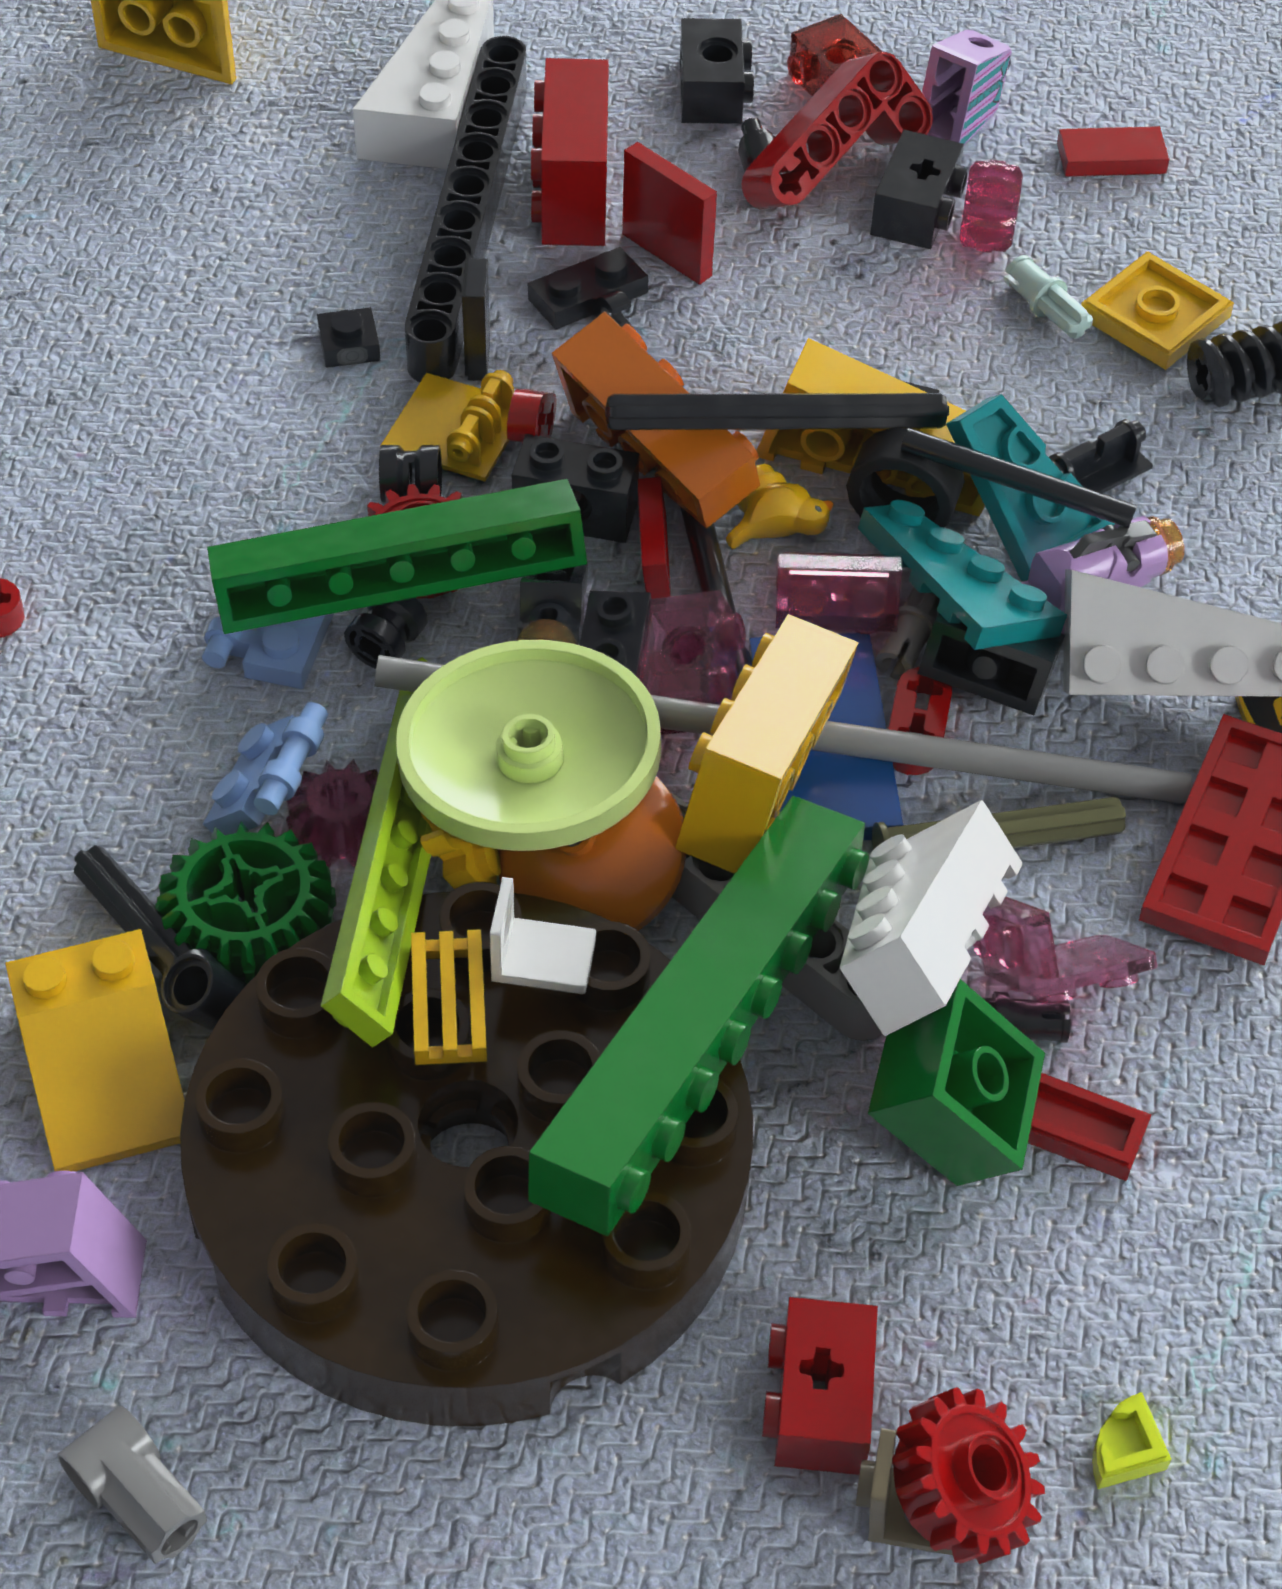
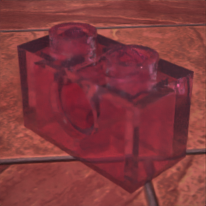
M720 590L651 599L640 681L647 688L650 695L718 705L722 703L724 698L731 700L738 679L736 670L738 650H742L745 646L746 632L741 615L733 612ZM661 728V735L685 733L684 731Z

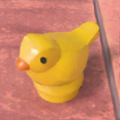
M756 465L760 486L737 504L739 509L744 512V516L740 523L728 533L726 543L733 550L752 538H779L795 533L818 535L826 529L830 511L834 504L830 500L822 501L812 498L807 490L799 484L787 483L785 477L780 472H776L771 465Z

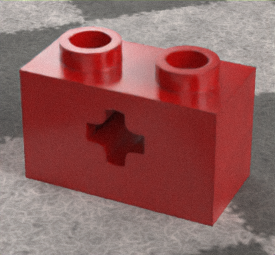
M789 1297L785 1324L771 1323L767 1368L781 1369L780 1392L766 1391L762 1437L776 1438L774 1466L853 1475L860 1474L862 1459H868L871 1445L878 1306ZM813 1380L825 1381V1390L813 1389Z

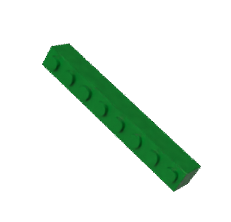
M796 796L790 798L530 1150L529 1202L607 1237L625 1211L631 1214L637 1211L648 1191L651 1173L659 1161L669 1162L675 1156L684 1136L686 1122L694 1111L702 1113L707 1109L717 1089L719 1074L727 1063L736 1065L740 1061L747 1048L751 1028L758 1017L767 1019L772 1014L781 994L782 983L789 972L797 975L802 970L811 950L812 939L818 930L827 932L831 928L838 914L841 897L847 888L856 890L862 882L869 862V853L862 851L865 822Z

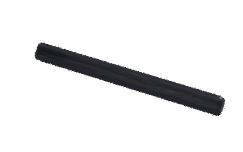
M941 393L612 394L608 397L605 407L607 425L612 430L890 429L908 427L911 429H940L946 425L947 416H949L946 396Z

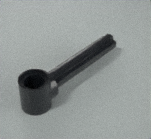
M94 845L88 851L80 850L74 857L77 863L74 867V874L125 932L141 929L149 960L163 975L161 997L165 1006L169 1010L213 1031L225 1010L247 985L245 980L225 969L210 951L206 949H193L189 943L185 942L179 946L176 945L174 938L178 931L171 927L166 930L162 925L164 915L155 908V905L103 847Z

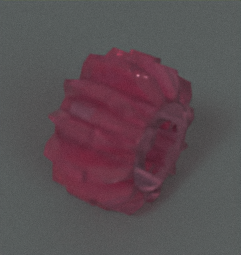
M990 159V162L976 161L970 167L959 235L963 247L975 248L978 252L992 253V251L1006 252L1012 246L1023 174L1019 166L1006 164V161Z
M354 759L344 769H335L326 760L323 773L320 775L303 771L300 787H298L294 796L287 800L289 816L286 817L288 831L293 830L298 838L299 845L312 842L318 856L321 855L322 860H325L326 866L329 868L338 859H347L354 868L356 866L378 778L377 769L360 773V768Z

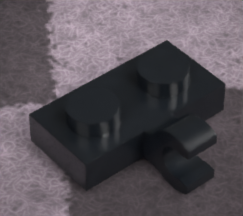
M621 247L601 253L598 256L527 283L528 300L555 330L592 315L597 318L604 311L621 327L626 323L631 325L621 311L631 307L630 300L648 293V275Z

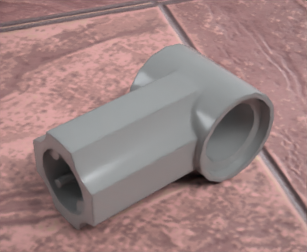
M117 1406L57 1454L61 1466L81 1494L95 1508L100 1509L102 1506H105L120 1523L125 1532L133 1538L154 1564L166 1558H174L194 1541L200 1528L207 1522L205 1510L160 1461L161 1455L151 1437L138 1420L123 1406Z

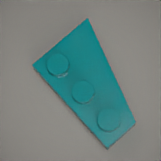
M1002 394L983 400L946 423L954 442L958 445L1082 486L1071 473L1063 474L1045 454L1046 444ZM970 474L1021 581H1028L1032 560L1036 553L1076 541L1086 534L1102 529L1107 525L1111 524L1114 526L1115 524Z

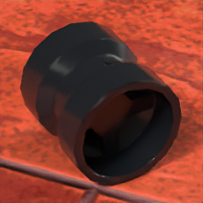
M381 445L379 453V490L381 502L386 503L385 492L389 490L397 493L399 497L407 495L408 485L413 484V463H415V485L419 490V494H427L429 489L435 484L440 486V496H442V456L440 445H421L416 451H405L400 445Z
M416 598L367 607V613L357 615L344 632L345 642L349 650L360 661L376 669L379 655L397 658L403 656L405 653V642L409 643L416 640L428 623L427 614L422 604Z

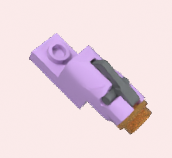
M1141 516L1132 519L1129 528L1114 524V526L1110 524L1102 529L1086 534L1076 541L1036 553L1032 560L1028 581L1022 582V584H1028L1042 590L1047 595L1048 602L1065 612V569L1142 587L1148 584L1152 578L1171 572L1175 564L1182 562L1185 553L1183 537L1178 526L1170 518L1158 519L1155 516Z

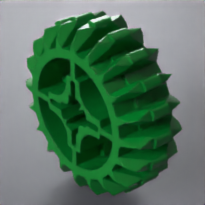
M240 821L236 833L224 835L214 827L211 835L212 841L208 843L191 838L188 847L189 856L172 855L171 873L161 875V882L159 884L160 896L157 897V903L155 904V908L164 915L162 918L164 929L175 928L178 931L174 938L176 945L179 946L185 942L189 943L193 949H206L210 951L225 969L244 978L247 984L258 974L262 965L270 957L278 952L289 949L298 941L334 922V907L337 905L336 891L331 885L330 869L326 866L325 860H318V853L314 849L312 842L299 845L298 838L292 829L275 837V832L268 822L258 832H249L243 822Z

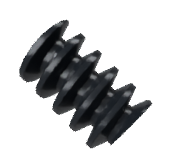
M1282 321L1274 324L1272 327L1261 325L1252 331L1238 330L1231 336L1220 334L1211 340L1201 338L1193 341L1187 354V372L1191 390L1196 397L1203 400L1209 393L1213 403L1218 407H1223L1229 403L1231 394L1239 403L1247 401L1250 397L1251 389L1255 396L1259 398L1268 396L1272 386L1276 392L1282 394Z

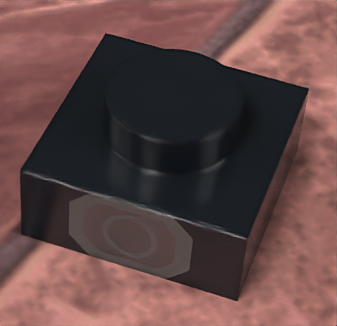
M371 307L317 314L318 332L326 368L381 361L380 346Z

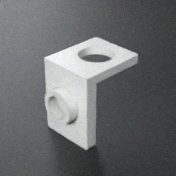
M502 877L490 930L491 981L584 994L587 988L596 943V930L514 918L513 878Z

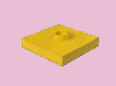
M1147 251L1085 299L1081 306L1092 316V325L1167 370L1188 352L1193 341L1206 338L1231 317L1234 302Z

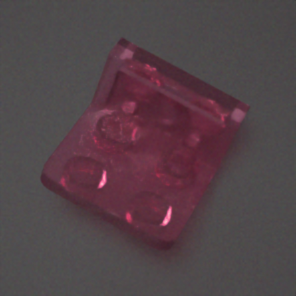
M784 552L778 554L776 564L775 629L781 627L789 614L826 630L854 631L860 634L897 632L902 576L901 557H884V555L804 552Z
M1006 896L999 906L990 909L987 905L982 915L989 924V927L983 938L976 941L973 945L977 955L983 959L986 976L1010 986L1012 991L1024 992L1033 996L1038 1003L1044 1004L1071 1000L1077 996L1076 988L1098 983L1102 988H1118L1132 985L1139 981L1138 973L1158 967L1155 952L1110 935H1094L1054 945L1049 912Z

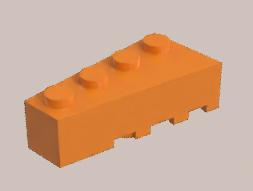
M604 311L551 353L571 413L582 423L590 418L597 426L596 432L598 436L611 448L619 442L623 450L640 453L639 472L646 475L652 469L657 471L654 476L661 477L663 492L706 529L760 486L755 463L759 459L758 453L748 438L739 431L731 434L728 430H612L608 428L605 407L608 397L612 394H690L684 388L683 380L676 369L665 359L657 362L647 352L644 340L631 325L626 323L621 327Z

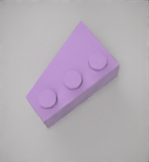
M66 1170L55 1171L48 1174L47 1177L18 1182L0 1180V1302L43 1303L42 1312L44 1316H67L69 1303L111 1304L113 1317L136 1318L147 1240L83 1172Z

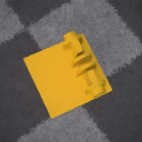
M496 370L493 373L486 374L481 381V388L426 373L381 445H400L405 451H416L421 445H440L442 469L486 481L509 442L506 433L508 412L514 393L512 376L504 370Z

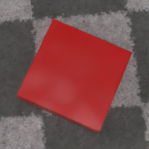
M636 142L624 150L622 235L697 284H702L712 277L717 191L649 148Z

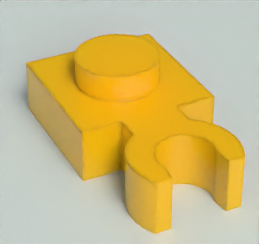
M421 813V816L430 825L432 832L420 836V843L431 857L439 856L443 861V878L454 890L462 885L473 882L497 884V875H500L502 872L498 849L480 846L457 838L437 827Z

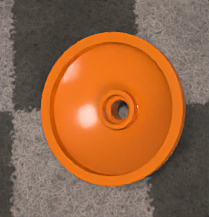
M656 776L646 796L625 818L602 833L581 841L576 846L570 847L567 845L536 851L498 849L502 872L499 875L500 882L502 877L513 878L514 893L538 896L570 904L602 916L609 921L627 924L639 931L662 911L680 882L686 861V853L675 848L684 820L681 809L670 790Z

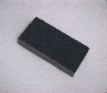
M468 258V262H465L462 290L465 376H468V380L482 381L484 376L488 374L490 351L488 259Z

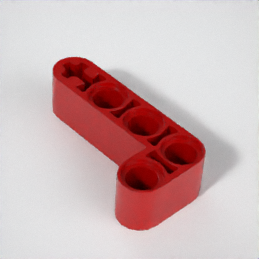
M880 52L848 59L840 65L748 166L742 179L743 195L751 206L758 209L798 204L807 197L865 131L875 143L882 146L897 144L903 130L927 135L933 121L932 109L904 66L893 54Z

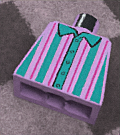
M964 30L932 45L922 94L927 99L933 115L932 126L927 135L965 145L996 113L1006 73L1011 64L1010 57L1012 51L1008 45L973 30Z

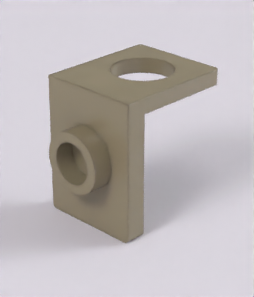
M881 1428L876 1461L862 1459L857 1488L856 1506L870 1508L868 1541L953 1555L951 1550L941 1549L934 1551L930 1548V1542L907 1521L894 1483L892 1457L895 1455L896 1430Z

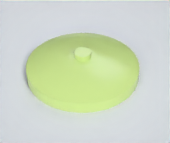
M518 640L493 644L473 650L446 663L424 680L411 695L402 711L397 727L396 749L399 772L403 786L416 808L437 827L457 838L484 847L511 851H536L567 846L591 838L614 826L638 806L646 796L657 775L661 758L659 714L653 698L643 683L629 669L603 653L580 645L552 640Z

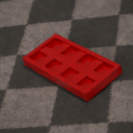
M1223 714L1143 902L1139 921L1260 965H1265L1282 922V733Z

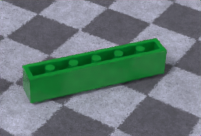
M568 479L207 547L211 579L224 634L588 564L581 512Z

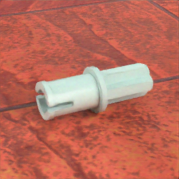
M1027 255L1015 258L1007 266L1005 272L1010 275L1004 276L1005 283L1014 288L1030 303L1029 307L1034 315L1038 317L1047 316L1069 337L1074 339L1082 337L1085 330L1092 326V316L1067 293L1068 287L1062 279L1058 277L1051 278Z

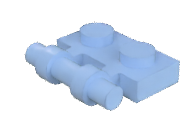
M334 613L229 634L223 633L220 616L215 617L211 620L204 636L207 646L202 659L210 667L223 668L229 655L244 658L242 663L245 678L303 689Z
M308 702L298 717L290 715L268 725L259 723L251 728L238 745V752L241 755L232 771L221 779L212 793V799L215 802L203 825L212 833L214 827H216L224 835L236 833L240 821L250 830L260 826L266 814H277L282 803L291 799L297 791L302 780L299 771L305 759L316 754L324 739L322 727L328 718L327 710L318 703Z

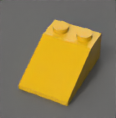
M91 0L99 48L231 85L236 80L227 0Z
M141 929L5 962L54 1171L66 1170L75 1172L180 1144L185 1100Z

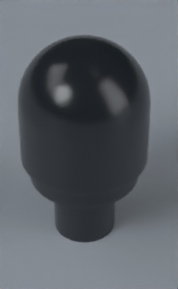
M757 118L746 119L741 124L743 137L739 142L738 154L744 172L775 138L769 130L762 128L761 122Z

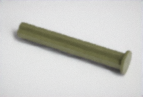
M1116 797L991 813L1013 848L1120 834L1125 830L1126 818L1125 808L1122 806L1119 798ZM942 820L888 828L884 822H875L872 829L873 850L893 836L903 834L908 839Z

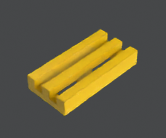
M481 929L467 930V938L457 939L453 938V931H439V939L426 940L425 932L411 933L415 1065L486 1062ZM468 957L472 1044L458 1045L454 958ZM427 959H440L443 1046H429Z

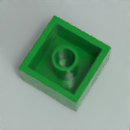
M960 979L946 1006L886 1035L868 1114L956 1186L1023 1170L1045 1052Z

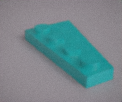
M894 500L890 505L865 507L863 509L858 530L892 565L909 567L911 569L908 581L919 593H933L940 599L937 611L948 623L960 624V621L963 622L967 627L964 639L974 650L1059 637L1061 635L1067 614L1048 602L1047 595L1042 590L1019 582L1005 572V566L1000 561L980 555L964 544V537L951 529L940 527L925 517V511L920 506L904 500Z

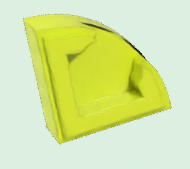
M1142 1392L1132 1395L1119 1403L1099 1431L1092 1457L1093 1475L1097 1489L1168 1469L1172 1459Z

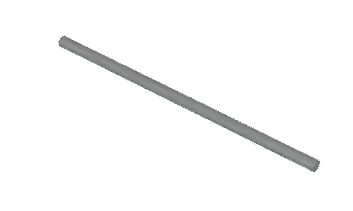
M379 655L374 686L414 692L424 680L445 664ZM651 695L659 714L661 728L710 734L712 723L720 705ZM827 721L814 749L811 748L814 751L1178 804L1186 803L1192 789V775L1190 773Z

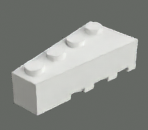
M434 0L353 108L356 159L448 169L480 49L485 41L494 37L493 0Z
M1065 569L1064 613L1067 614V618L1064 623L1063 691L1067 694L1282 697V623Z
M983 800L970 805L908 839L903 834L893 836L878 845L870 854L871 858L868 862L839 968L884 1036L946 1006L971 960L967 950L976 941L983 938L989 927V924L982 915L987 905L990 909L1001 905L1008 892L1001 880L1005 877L1009 879L1016 876L1023 865Z

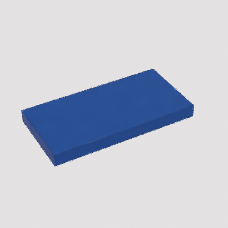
M870 632L839 633V635L859 643L842 693L828 721L887 729ZM762 637L749 638L748 651L751 661H753ZM810 750L793 791H788L779 811H782L792 796L799 797L865 822L863 840H872V829L875 822H884L887 828L904 825L893 762Z

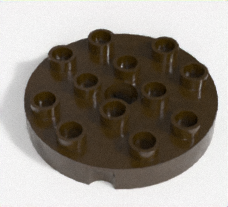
M473 882L462 885L450 892L423 894L414 932H425L426 940L439 939V931H453V938L457 939L467 938V930L481 929L486 1062L415 1065L412 949L409 955L393 1034L376 1046L371 1047L349 1028L339 1024L328 1011L322 1008L321 1003L342 919H339L303 938L289 949L278 952L270 957L262 965L258 974L228 1006L209 1035L194 1067L185 1097L180 1131L181 1169L195 1238L201 1240L214 1266L221 1301L240 1328L267 1356L287 1372L324 1395L366 1412L395 1420L434 1426L475 1427L514 1423L550 1415L555 1396L569 1382L585 1376H603L622 1384L655 1361L683 1335L702 1313L724 1277L735 1253L744 1222L753 1152V1113L748 1082L740 1060L736 1065L730 1063L725 1065L719 1074L717 1089L707 1109L702 1113L698 1111L692 1113L686 1122L684 1136L675 1156L669 1162L659 1161L651 1173L650 1185L640 1207L633 1214L625 1211L608 1237L528 1201L530 1150L671 960L649 944L638 930L627 924L609 921L602 916L570 904L538 896L514 893V918L596 930V943L587 988L584 994L493 982L491 981L490 930L500 885L490 882ZM468 957L454 958L458 1045L472 1044ZM427 959L429 1046H443L440 959ZM474 1123L490 1126L503 1133L508 1141V1146L496 1147L482 1153L469 1167L445 1163L433 1156L431 1152V1141L437 1135L448 1128L461 1124Z

